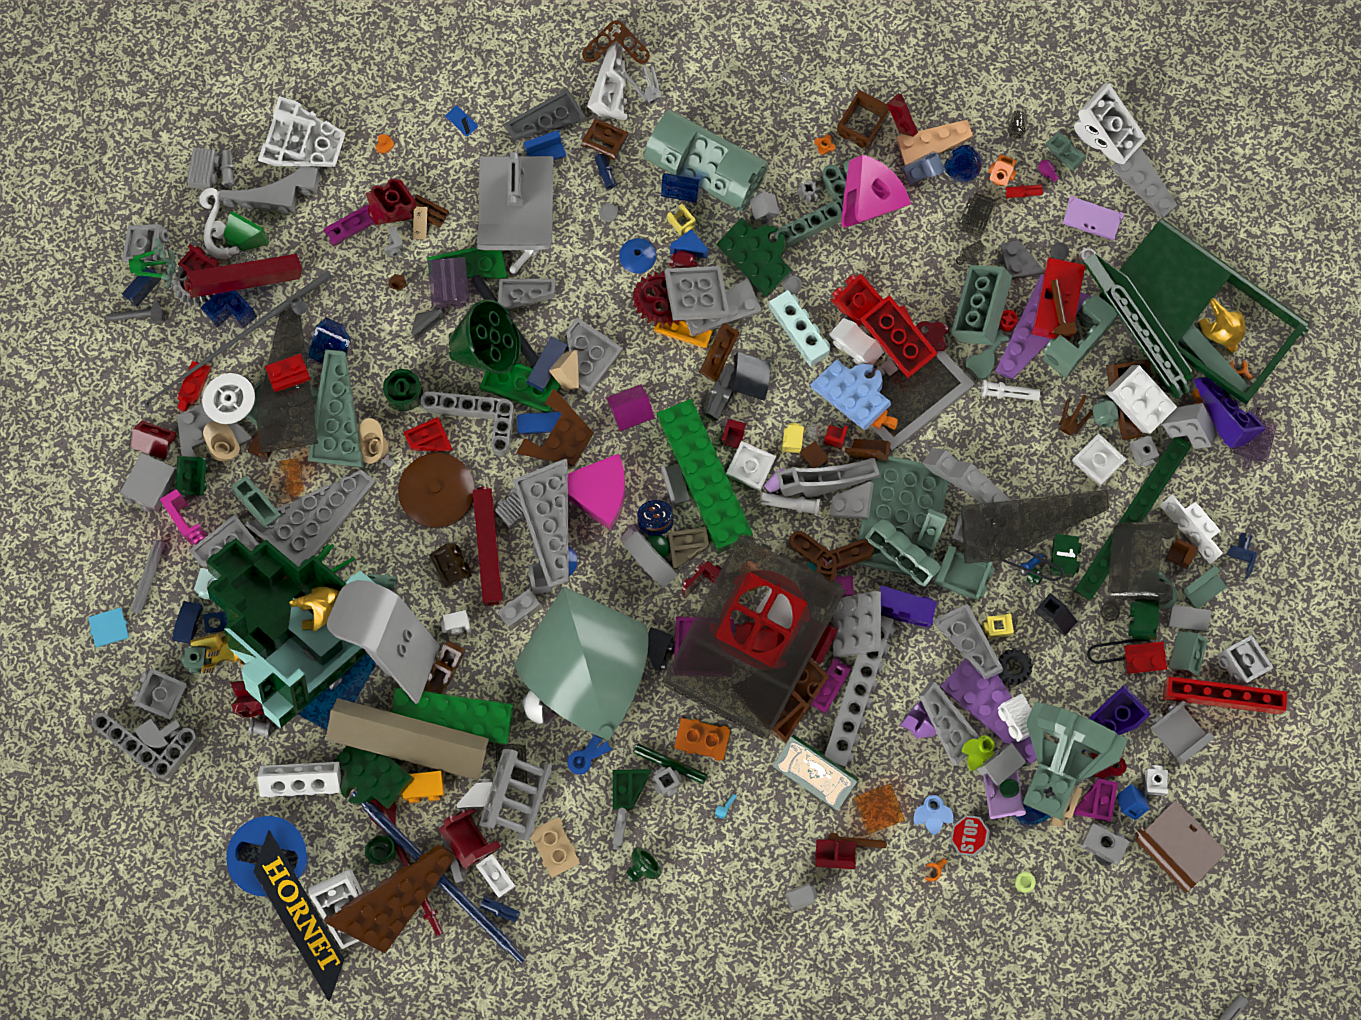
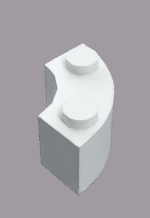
M845 318L829 334L834 340L833 344L853 357V361L857 365H873L884 353L875 339L863 332L856 323Z

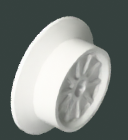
M227 373L220 375L207 385L203 393L202 404L204 411L217 423H236L250 413L255 402V392L251 383L239 374Z

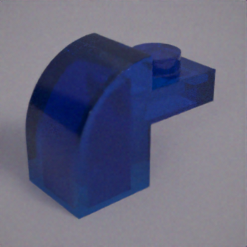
M1024 805L1025 815L1011 816L1017 824L1024 827H1034L1051 818L1050 815Z

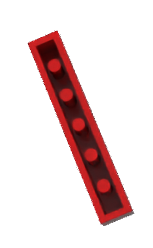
M1169 676L1164 680L1163 700L1184 701L1185 703L1281 715L1286 711L1288 691Z

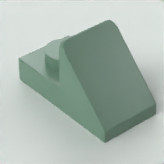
M929 509L916 544L934 551L948 516Z

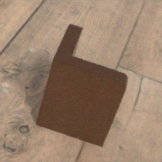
M816 441L802 449L799 453L803 462L806 461L811 468L828 464L829 458Z
M1176 538L1171 545L1166 560L1187 569L1191 565L1198 548Z

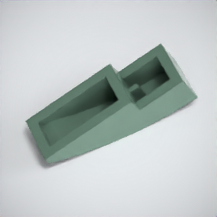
M247 476L231 486L234 495L263 526L267 527L281 517V514Z

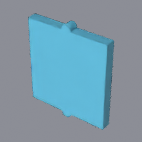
M121 607L88 617L91 627L90 634L93 635L96 648L129 638L126 627L127 621L124 619Z

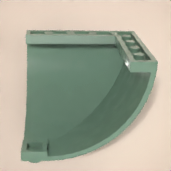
M563 586L514 665L527 687L549 708L578 727L606 740H610L627 713L640 684L648 653V629L646 624Z

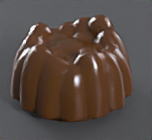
M394 274L390 277L388 285L392 289L400 290L405 288L406 280L403 275Z

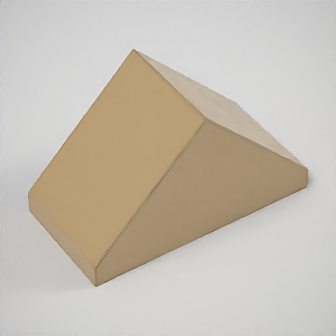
M577 350L563 353L549 370L565 391L579 388Z

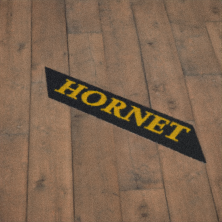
M268 830L254 869V874L324 995L330 1002L344 963V957L271 831Z

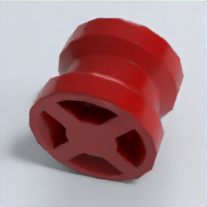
M1004 310L998 328L1002 329L1003 332L1012 331L1018 321L1017 314L1012 310Z

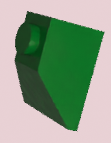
M233 211L230 212L223 234L227 246L230 248L237 246L239 250L245 251L269 244L270 241L263 228Z

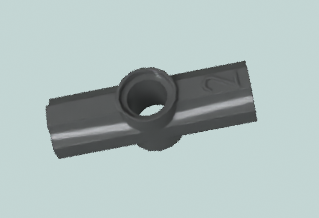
M726 363L719 380L715 382L712 388L711 397L703 415L711 420H719L726 403L730 401L733 394L731 390V374L734 372L733 364Z

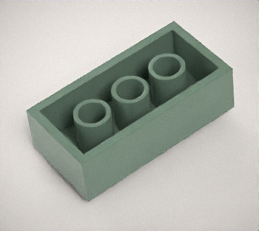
M970 265L951 334L960 343L994 345L1012 280L1011 274L1004 267Z

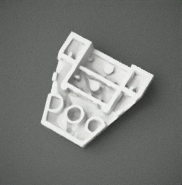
M279 96L274 110L273 121L266 142L263 143L258 161L274 166L335 167L345 133L331 123L323 122L317 118L314 112L311 111L309 113L302 108L300 103Z

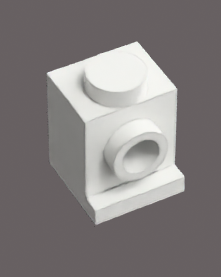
M466 610L443 615L444 621L441 622L443 633L459 635L463 633V630L471 633Z
M1152 765L1151 769L1145 770L1144 794L1158 796L1168 794V770H1163V766ZM1155 776L1160 777V783L1154 780Z

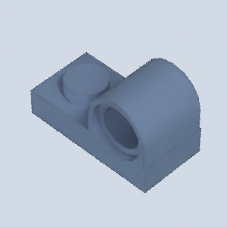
M935 151L901 167L909 185L925 177L936 176L945 170L939 154Z

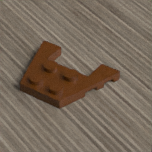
M553 389L545 404L561 413L556 425L543 447L524 438L516 453L552 462L567 459V465L575 466L594 432L562 396Z

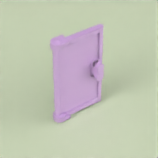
M1071 195L1062 224L1114 241L1124 213L1098 206Z
M1018 770L1007 778L1017 781L1020 787L1019 793L1011 798L1002 796L999 790L1000 785H996L988 773L983 774L990 819L1012 815L1017 817L1026 814Z

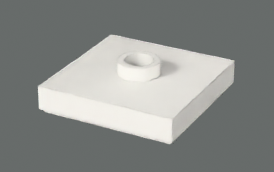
M1099 433L1072 459L1099 487L1127 460Z
M741 441L726 475L733 480L761 491L776 456Z

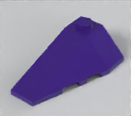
M1201 377L1194 380L1216 430L1227 446L1230 448L1242 447L1266 430L1263 424L1250 411L1245 413L1238 407L1240 403L1227 398L1225 391L1211 379Z

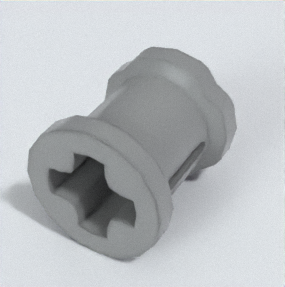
M252 717L248 733L250 735L254 733L265 735V738H269L273 722L260 721Z

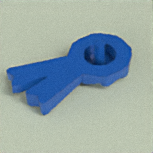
M593 735L584 751L577 750L569 755L567 765L570 771L577 775L585 774L591 768V760L612 751L608 741L597 747L602 742V738H597L596 735Z

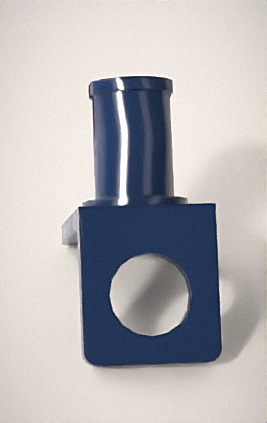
M1241 533L1238 546L1231 545L1226 555L1248 562L1245 578L1248 579L1253 571L1257 553L1249 550L1252 536L1248 534L1246 538L1247 533Z
M225 611L208 613L203 616L206 633L222 632L228 624ZM217 618L220 621V625L217 628H212L209 625V619Z

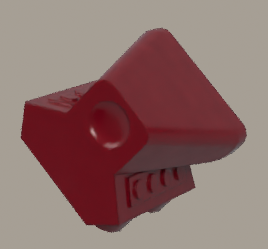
M390 179L387 184L383 186L376 185L372 187L371 191L366 192L369 202L368 214L376 225L413 219L410 211L417 208L416 202L401 179Z
M244 681L230 682L237 696V699L231 704L234 714L241 718L265 715L263 705L246 690Z

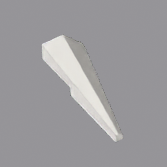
M618 29V30L614 31V33H615V32L620 33L621 30ZM617 41L607 50L587 107L598 116L626 120L627 114H624V105L627 104V99L623 98V89L626 88V77L623 75L625 72V61H622L621 54L625 49Z

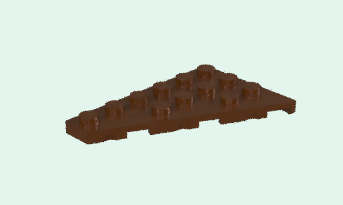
M438 844L428 853L418 857L419 860L412 865L402 867L389 878L379 882L380 885L373 890L363 892L350 903L340 907L341 910L330 917L326 916L324 918L325 923L386 953L456 855Z

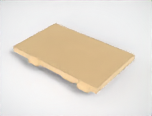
M558 817L535 828L533 835L530 837L531 841H534L543 859L542 864L547 868L551 878L580 864L575 854L576 849L574 846H571L561 826L563 823Z

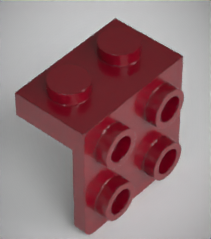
M709 561L705 564L701 563L695 569L696 574L692 578L688 577L683 582L682 597L686 599L705 577L721 589L725 584V571L716 564L714 566Z

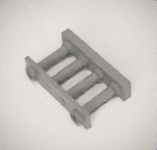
M503 749L479 826L494 829L495 825H500L519 832L517 839L529 841L534 832L533 825L547 781L552 774V764L541 763L540 767L518 760L517 751ZM516 767L536 774L534 786L512 779L511 773L513 768ZM510 786L530 793L528 805L506 798L505 792L507 787ZM504 805L524 812L522 824L500 817L499 811L501 806Z

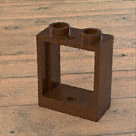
M859 90L838 123L837 133L844 139L854 141L857 146L869 149L890 115L887 104ZM858 105L881 117L868 138L846 127Z

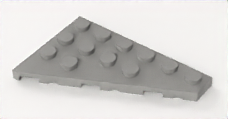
M359 470L352 473L351 476L341 478L338 482L319 488L309 495H304L301 499L276 508L281 517L267 527L263 526L257 519L246 522L245 526L264 541L268 540L299 567L302 561L318 554L377 482L364 471Z

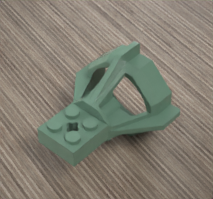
M1035 702L1026 724L1039 766L1023 804L1062 821L1077 785L1081 781L1118 763L1127 745V738L1075 712L1046 703ZM1044 732L1060 739L1059 743L1055 744L1044 739ZM1083 750H1086L1090 753L1097 754L1098 756L1095 759H1092L1082 755L1081 753ZM1052 788L1055 795L1054 797L1050 796L1048 799L1045 793Z

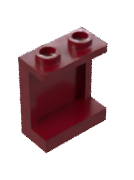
M474 808L468 811L463 809L456 816L450 815L443 821L445 824L439 828V831L464 869L484 860L501 847L497 840L490 844L487 843L471 819V816L476 812Z

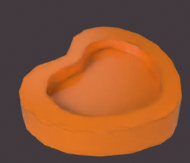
M385 134L379 135L378 144L376 145L377 152L383 154L391 151L394 147L392 139Z

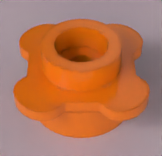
M830 135L815 139L814 144L817 145L819 154L824 155L835 150V144L832 143Z

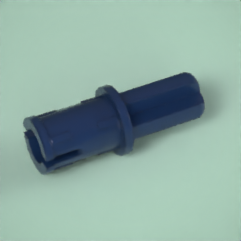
M597 154L595 161L599 169L598 174L602 177L605 188L607 190L613 189L617 186L612 174L613 170L609 167L605 155Z
M486 896L481 901L480 909L496 914L495 917L501 916L516 922L520 916L518 910L504 905V902L499 903Z

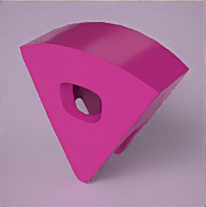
M860 155L849 161L841 220L843 227L847 228L911 205L908 193L902 182L886 165L865 155Z
M619 454L568 473V501L611 531L620 517L625 500V475Z

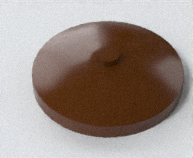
M431 453L417 458L407 466L399 481L398 496L404 512L415 523L428 528H444L457 523L468 513L473 504L472 490H475V484L469 469L459 459L444 453Z

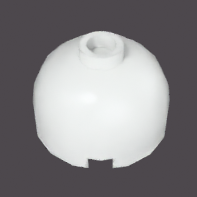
M531 690L524 696L522 704L527 717L535 723L549 725L555 717V713H551L552 709L543 703Z

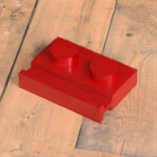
M301 354L265 366L274 392L311 380Z
M1164 641L1124 646L1127 674L1167 670Z

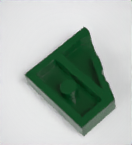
M651 769L613 770V810H619L620 808L633 810L651 774Z

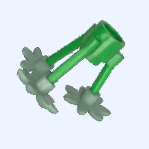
M156 238L155 242L158 247L140 255H133V258L129 259L130 273H135L136 276L162 278V280L167 281L166 288H170L171 275L176 272L177 267L175 262L176 256L173 250L170 249L168 251L169 258H166L163 245ZM153 254H160L163 260L145 262L142 258ZM169 265L167 273L143 272L146 270L145 266Z

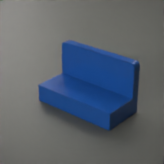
M558 130L523 142L527 156H553V161L566 156Z

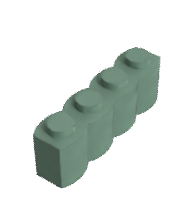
M881 519L866 535V539L871 545L881 549L888 559L895 561L902 571L911 574L912 578L922 586L929 584L941 570L937 561L926 556L920 547L912 544L903 533L897 532L895 527L887 520Z

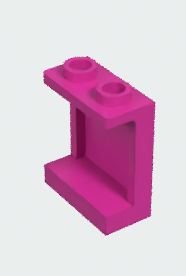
M177 489L160 499L183 537L191 545L198 544L208 536L199 523L189 528L179 512L188 503Z

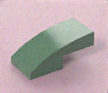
M1059 131L1046 142L1048 149L1072 171L1086 160V156L1073 147L1072 141Z

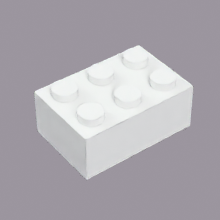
M1140 365L1129 367L1105 391L1142 433L1150 434L1177 408Z

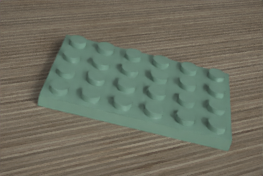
M888 456L887 461H876L880 478L870 480L874 486L869 519H862L858 540L866 539V535L871 528L881 519L890 522L897 532L907 536L912 544L920 547L926 556L933 558L935 550L920 546L916 542L929 509L941 514L943 513L949 482L938 475H934L920 462ZM874 547L875 552L871 558L856 563V565L911 576V574L902 571L895 561L888 559L881 549Z

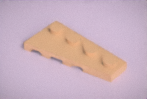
M967 119L918 131L914 137L908 135L897 136L896 140L905 166L932 151L937 152L939 155L943 154L948 149H952L972 139V132Z

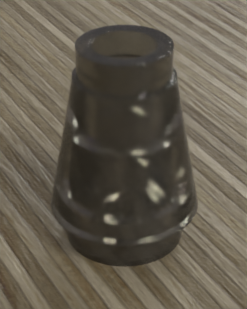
M1020 110L1013 112L1007 130L1009 136L1013 139H1021L1026 133L1024 112Z

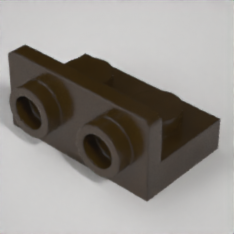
M446 543L429 554L445 588H450L461 580L472 577L470 566L465 562L462 550L455 543Z

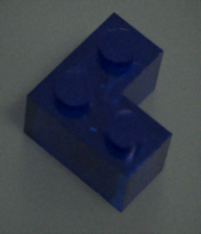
M236 290L217 293L200 307L206 317L216 327H219L232 316L242 328H245L257 317L254 309Z

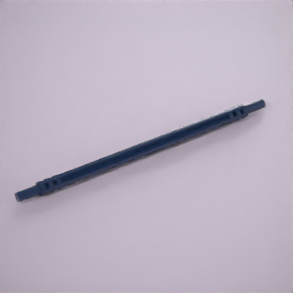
M355 790L351 795L353 797L357 795L358 790ZM373 802L361 804L365 808L364 811L415 861L419 860L418 857L423 855V853ZM443 874L437 883L504 951L507 950L521 964L526 958L512 945L513 942Z

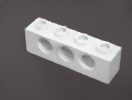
M339 762L260 766L257 778L260 797L340 793L341 772Z

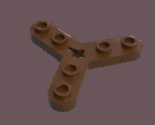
M796 531L789 537L791 548L817 567L812 591V602L817 608H826L830 605L837 570L867 560L875 552L874 546L867 539H861L829 551L802 531ZM823 559L827 561L832 560V565L828 564L827 566H825V561Z

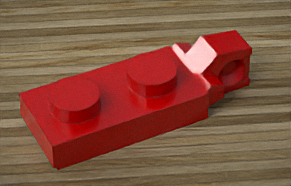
M192 361L189 370L199 363ZM203 365L184 379L177 398L179 400L177 407L179 411H187L190 404L194 405L198 401L211 370L210 366Z

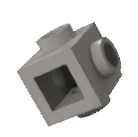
M663 767L655 772L656 775L653 776L654 783L652 785L657 794L662 793L663 797L666 795L671 797L679 792L678 788L681 787L679 781L682 779L676 770L673 771L671 767L667 769ZM669 780L671 785L666 787L663 785V782Z

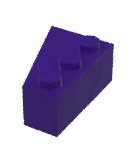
M880 586L882 616L894 619L895 621L931 628L937 602L932 601L933 599L929 597H918L911 593Z

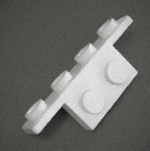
M1171 495L1160 505L1189 541L1198 548L1197 550L1209 564L1213 563L1223 554L1212 541V538L1220 532V529L1196 502L1185 509L1174 495Z

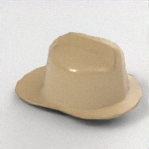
M367 418L359 425L358 434L362 459L367 464H373L383 459L389 445L383 436L382 427L379 422L373 418Z
M215 421L206 424L203 436L212 458L227 463L229 459L236 457L239 454L240 447L231 428L227 424Z

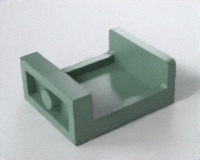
M949 545L941 565V570L934 584L978 601L980 596L984 597L988 586L984 584L986 579H991L994 569L991 566L993 562L989 561L986 563L956 551V547Z

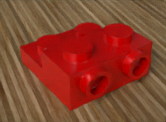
M861 273L851 274L845 280L847 284L843 288L840 286L832 292L833 297L830 299L839 311L845 313L858 327L862 324L860 318L883 300Z

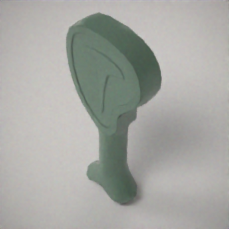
M998 329L994 345H990L983 353L972 355L966 360V371L978 380L987 379L994 368V352L1002 342L1010 340L1009 336L1004 335L1002 329Z

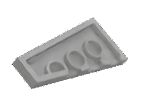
M748 278L725 292L729 308L728 318L685 320L692 337L719 328L722 323L731 324L761 313V307Z
M930 681L919 697L952 765L958 766L966 755L962 752L964 743L969 739H977L979 736L936 682Z

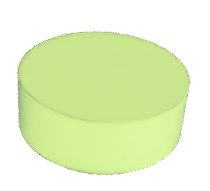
M1022 872L1017 875L1015 886L1020 892L1027 893L1034 889L1036 881L1031 873Z

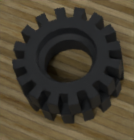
M1008 649L998 659L1003 668V672L999 673V677L1004 680L1005 684L1006 682L1009 685L1024 683L1032 673L1031 657L1028 658V654L1026 652L1023 653L1021 649ZM1010 660H1017L1021 664V672L1018 674L1010 673L1007 669V663Z

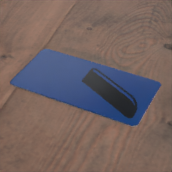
M458 105L445 115L466 137L479 127Z

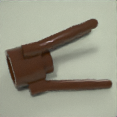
M1083 395L1073 415L1067 418L1070 399L1066 400L1062 418L1059 422V429L1067 435L1073 436L1074 433L1077 434L1080 428L1093 415V410H1091L1077 424L1078 420L1076 417L1087 398L1086 395Z

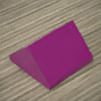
M641 384L606 397L620 432L655 419L648 395Z

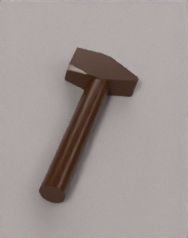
M1058 279L1052 280L1051 286L1059 326L1053 329L1052 333L1062 336L1074 335L1077 333L1075 322L1066 323Z

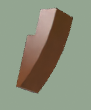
M451 641L445 643L437 661L433 664L423 691L444 693L466 649Z

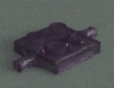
M1261 407L1256 408L1255 417L1263 424L1266 430L1242 447L1230 448L1229 451L1244 457L1242 469L1250 470L1252 460L1266 463L1269 460L1277 425L1262 420L1265 409H1261Z

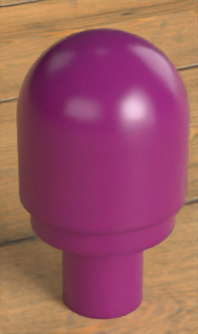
M1044 159L1039 162L1038 169L1047 179L1051 178L1054 183L1060 179L1056 174L1057 169L1050 160Z

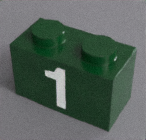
M1056 533L1053 538L1051 563L1062 568L1064 571L1063 577L1073 578L1079 572L1080 562L1077 561V555L1081 553L1082 543H1079V536ZM1050 566L1049 575H1061L1058 569Z

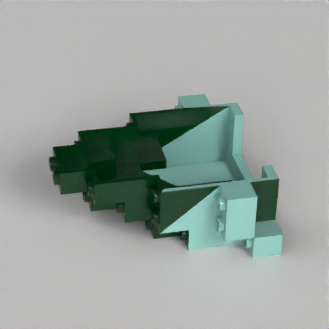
M235 538L231 542L226 543L219 552L211 555L206 561L208 572L217 579L212 581L207 587L209 598L226 613L228 624L224 631L228 647L245 663L241 670L245 688L263 705L264 714L278 727L282 728L368 654L364 648L332 635L327 628V624L320 627L316 632H313V630H302V621L313 619V609L302 611L301 607H292L289 604L291 600L311 594L312 589L316 587H328L340 592L345 585L356 580L374 583L361 571L351 575L345 583L314 555L302 561L298 567L268 540L256 545L253 551H251ZM304 650H307L316 661L309 659Z

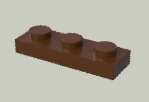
M726 323L721 324L699 371L700 374L712 382L718 380L737 340L738 331Z

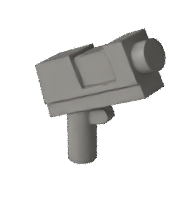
M625 808L618 810L612 843L614 850H621L623 846L628 813Z

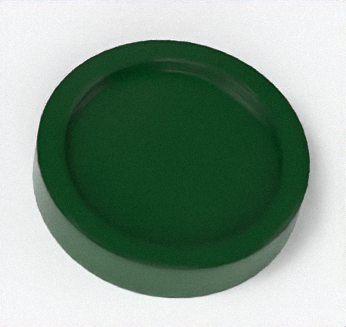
M1007 779L1000 784L999 790L1002 796L1011 798L1019 793L1020 787L1017 781Z

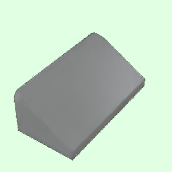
M1172 605L1170 607L1168 626L1208 632L1211 610Z

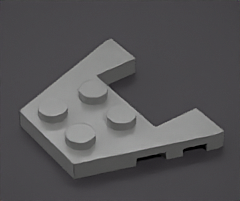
M202 403L177 415L182 456L197 457L193 449L206 443L203 430L206 424L213 420L204 411ZM227 424L233 431L239 447L253 440L239 424Z

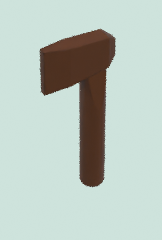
M830 833L828 835V839L855 841L856 846L884 849L887 847V841L840 837L837 833Z

